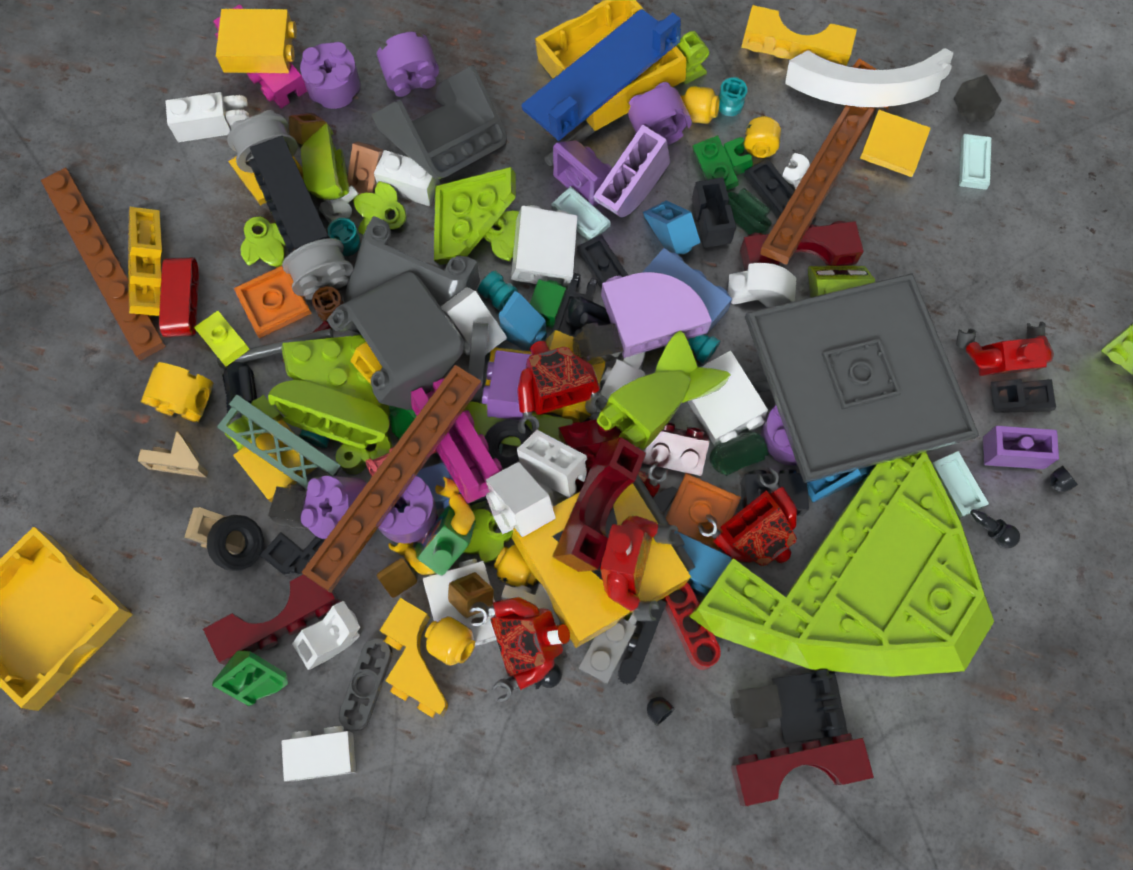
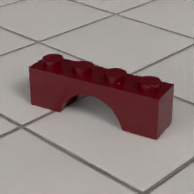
M836 221L825 226L810 225L794 253L806 252L813 254L823 260L827 266L856 265L864 251L856 221L846 223L845 221ZM753 233L744 237L740 253L745 271L748 270L749 264L769 263L779 266L780 262L760 254L761 248L769 234Z
M622 437L601 443L552 557L578 572L599 569L608 541L605 530L608 515L621 493L635 482L646 456L644 451Z
M302 574L290 581L288 602L281 613L275 618L263 623H248L231 613L205 627L203 631L218 662L226 665L237 651H251L253 653L258 649L261 651L267 650L278 643L277 639L287 633L293 635L307 627L306 623L316 617L318 619L325 618L332 606L340 603L334 589L330 593Z
M851 733L832 737L834 744L821 746L820 740L801 744L802 751L790 753L789 747L769 751L771 758L758 760L757 754L738 758L739 765L731 766L740 806H750L777 800L780 786L785 776L791 770L801 765H808L821 770L830 778L834 785H844L874 778L864 739H853Z

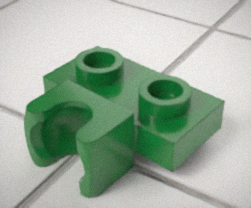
M718 135L692 145L705 180L723 177L726 190L739 186L736 176L753 166L750 154L738 156L744 152V139L742 137L726 142L724 146Z

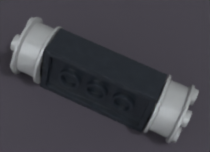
M266 110L245 120L234 122L227 136V142L229 147L237 152L236 163L238 167L244 172L254 173L279 233L285 242L289 255L284 259L282 267L287 274L291 275L294 281L292 284L293 292L310 300L315 291L321 287L329 286L339 289L349 283L348 278L352 274L353 266L349 261H345L343 257L344 246L342 242L337 239H329L293 159L298 145L296 140L287 133V120L282 115L276 114L273 110Z

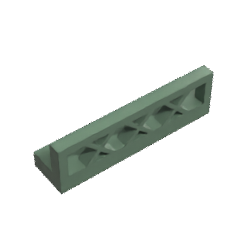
M237 394L229 404L232 408L217 426L218 429L306 489L309 483L306 469L319 467L328 473V476H336L341 470V466ZM239 412L248 419L250 431L236 433L227 426ZM253 423L262 429L254 430ZM262 433L271 434L274 436L276 449L260 450L257 448L255 435ZM251 435L252 443H250L243 437ZM278 440H280L288 447L279 448ZM296 451L299 453L301 466L285 467L282 465L280 452ZM276 453L278 461L268 454ZM304 458H306L313 464L305 465ZM302 470L303 478L295 474L294 471Z

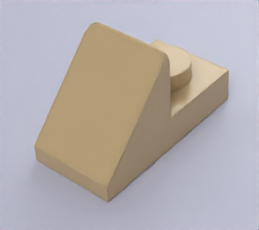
M178 431L175 434L171 451L165 448L153 447L152 451L141 449L138 462L147 469L207 478L208 471L189 442Z
M194 507L184 538L199 542L201 547L207 548V536L211 527L219 519L226 516L200 507ZM239 531L231 532L226 539V547L230 553L237 555L245 547V538Z

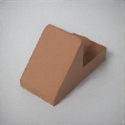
M358 141L353 143L347 178L349 187L352 185L359 194H375L377 183L374 171L383 154V149Z

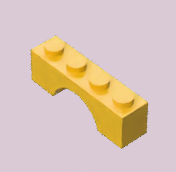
M752 5L741 48L787 59H793L809 50L828 61L847 66L857 29L830 23L825 30L818 34L801 35L792 32L782 23L779 11Z

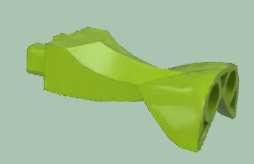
M680 330L667 343L658 361L655 373L637 378L612 393L606 406L600 412L597 423L604 430H610L616 426L622 431L619 438L622 437L634 446L644 450L670 421L681 403L702 398L720 390L727 383L731 374L724 370L697 367L685 334Z

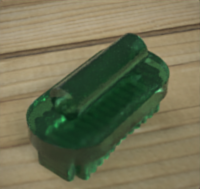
M745 188L739 193L728 192V205H731L735 223L743 227L748 234L762 233L770 228L772 222L767 217L771 211L770 208Z
M746 433L714 447L709 457L710 464L717 472L728 476V474H732L745 466L765 460V456H768L767 444L759 433Z

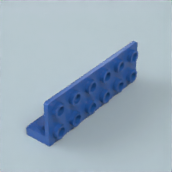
M640 9L522 103V110L560 141L680 43L681 18L675 13H671L664 20L657 21L646 11Z

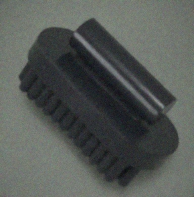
M582 296L573 298L567 309L569 310V319L574 326L600 338H607L614 334L605 307Z
M241 362L230 364L222 374L227 397V413L232 408L229 404L236 394L250 404L253 400L257 399L252 369ZM238 412L234 418L242 417V414Z

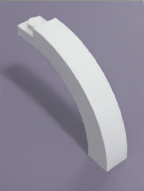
M944 48L928 59L911 66L888 70H869L840 65L807 50L789 60L785 84L809 96L836 104L858 107L902 105L921 100L938 92L941 80L945 79L951 70L950 63L953 52Z

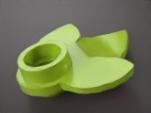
M379 181L375 188V194L362 193L353 199L356 210L364 217L358 227V232L363 235L373 216L387 222L391 230L400 228L406 221V210L398 202L396 190L387 183ZM390 210L395 211V217L392 220L388 219V212Z
M514 210L504 212L494 223V226L500 229L499 231L491 227L484 235L485 240L491 243L492 252L500 259L508 262L513 257L516 219L519 211Z
M263 217L249 219L244 226L246 238L240 249L243 260L248 266L253 265L259 259L273 267L282 266L284 261L283 247L286 245L276 223L271 224ZM256 226H261L264 231L261 234H255L253 229Z
M486 509L473 510L476 523L470 544L463 553H479L481 561L487 563L497 559L499 553L504 548L505 542L512 538L513 530L502 534V532L495 533L499 526L493 514Z

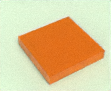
M282 266L234 288L259 339L312 314L304 297L293 292L292 284L294 281L291 275L283 270Z
M685 473L668 511L666 520L669 525L678 527V532L719 551L720 548L713 542L715 539L712 536H703L699 532V523L705 529L713 528V524L706 518V515H712L717 520V529L722 533L723 531L720 527L734 516L741 497Z

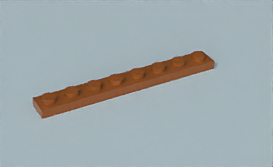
M848 105L844 107L761 248V255L786 265L789 263L874 115L876 107Z
M63 168L41 179V183L135 356L141 361L165 348L166 345L149 315L129 313L128 276L67 168Z
M457 365L452 368L301 572L303 575L331 593L480 389L482 386L481 380Z

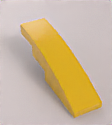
M137 207L129 208L128 287L129 313L159 316L162 276L159 210Z

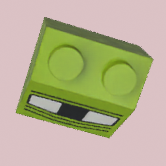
M866 266L808 267L810 298L875 282V278Z

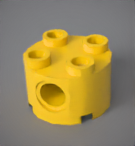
M158 362L153 367L141 403L155 407L156 411L173 416L174 413H177L186 420L199 423L214 382L199 374L194 376L189 373L190 370Z

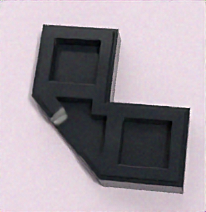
M280 532L260 556L284 576L300 575L326 539L316 536L303 550Z

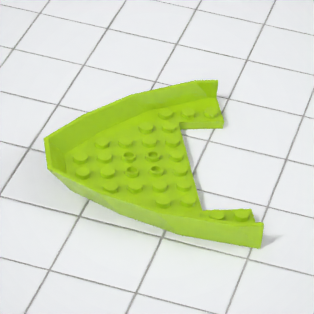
M926 452L873 466L786 596L779 593L733 558L699 606L689 616L717 637L808 669H828V671L888 677L965 671L994 623L962 524Z

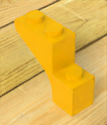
M400 598L379 630L387 636L384 642L394 649L400 651L402 647H405L404 652L385 680L392 685L389 692L404 701L409 696L420 702L417 709L432 718L436 713L444 717L448 710V703L421 654V637L430 617L424 611Z

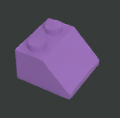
M577 140L557 142L553 146V176L567 188L570 186L596 208L599 203L595 201L593 196L612 170V167L609 164L602 163L591 148L584 147Z

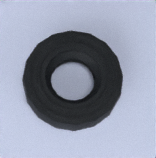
M506 419L497 422L485 435L490 456L492 459H498L503 470L519 462L518 453L513 457L502 456L499 451L502 440L514 436L520 439L522 445L534 433L524 423L525 434H521L518 430V420Z
M230 515L219 519L211 527L207 536L206 546L209 557L216 565L225 570L240 571L251 567L259 559L263 551L264 538L262 530L254 520L247 516ZM233 531H239L245 538V547L237 555L231 554L226 547V539Z

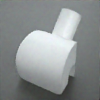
M793 153L788 167L785 168L782 177L788 183L794 185L795 190L810 166L808 159L804 155Z
M351 185L349 187V194L336 200H324L325 202L320 204L319 210L329 223L338 218L349 219L352 208L348 203L359 193Z

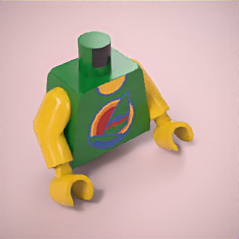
M443 477L445 487L436 485L435 492L450 498L449 505L435 521L432 528L418 541L415 548L413 547V542L398 543L397 546L392 543L388 544L389 549L404 556V559L422 575H430L436 572L443 576L470 544L476 523L474 513L463 496L459 494L460 491L455 482L446 477Z

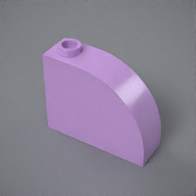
M642 125L593 196L595 201L619 217H625L633 212L646 198L670 164L667 139Z
M645 272L625 277L614 276L605 283H602L601 297L624 358L666 346L674 334L680 330L685 334L686 339L706 334L709 331L712 321L702 299L690 286L677 278L661 273Z

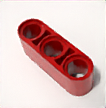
M195 257L165 258L163 260L159 327L163 337L194 336L196 334L194 327L197 325L199 268Z
M686 583L679 589L685 595L683 603L673 602L669 595L662 598V601L667 602L665 609L690 662L697 669L706 670L718 662L721 650L714 634L699 623L697 632H688L683 627V619L689 617L692 611L699 606L691 586ZM699 646H706L712 651L713 656L710 662H703L698 658L697 648Z

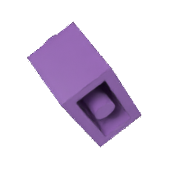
M496 350L494 362H488L487 380H491L490 386H484L482 404H487L488 417L512 420L523 418V412H519L517 388L520 373L526 368L527 358L531 354Z
M995 426L983 436L984 465L1045 469L1059 460L1057 430Z

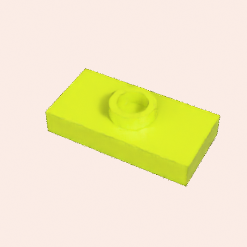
M216 311L194 327L225 367L250 350L219 311Z

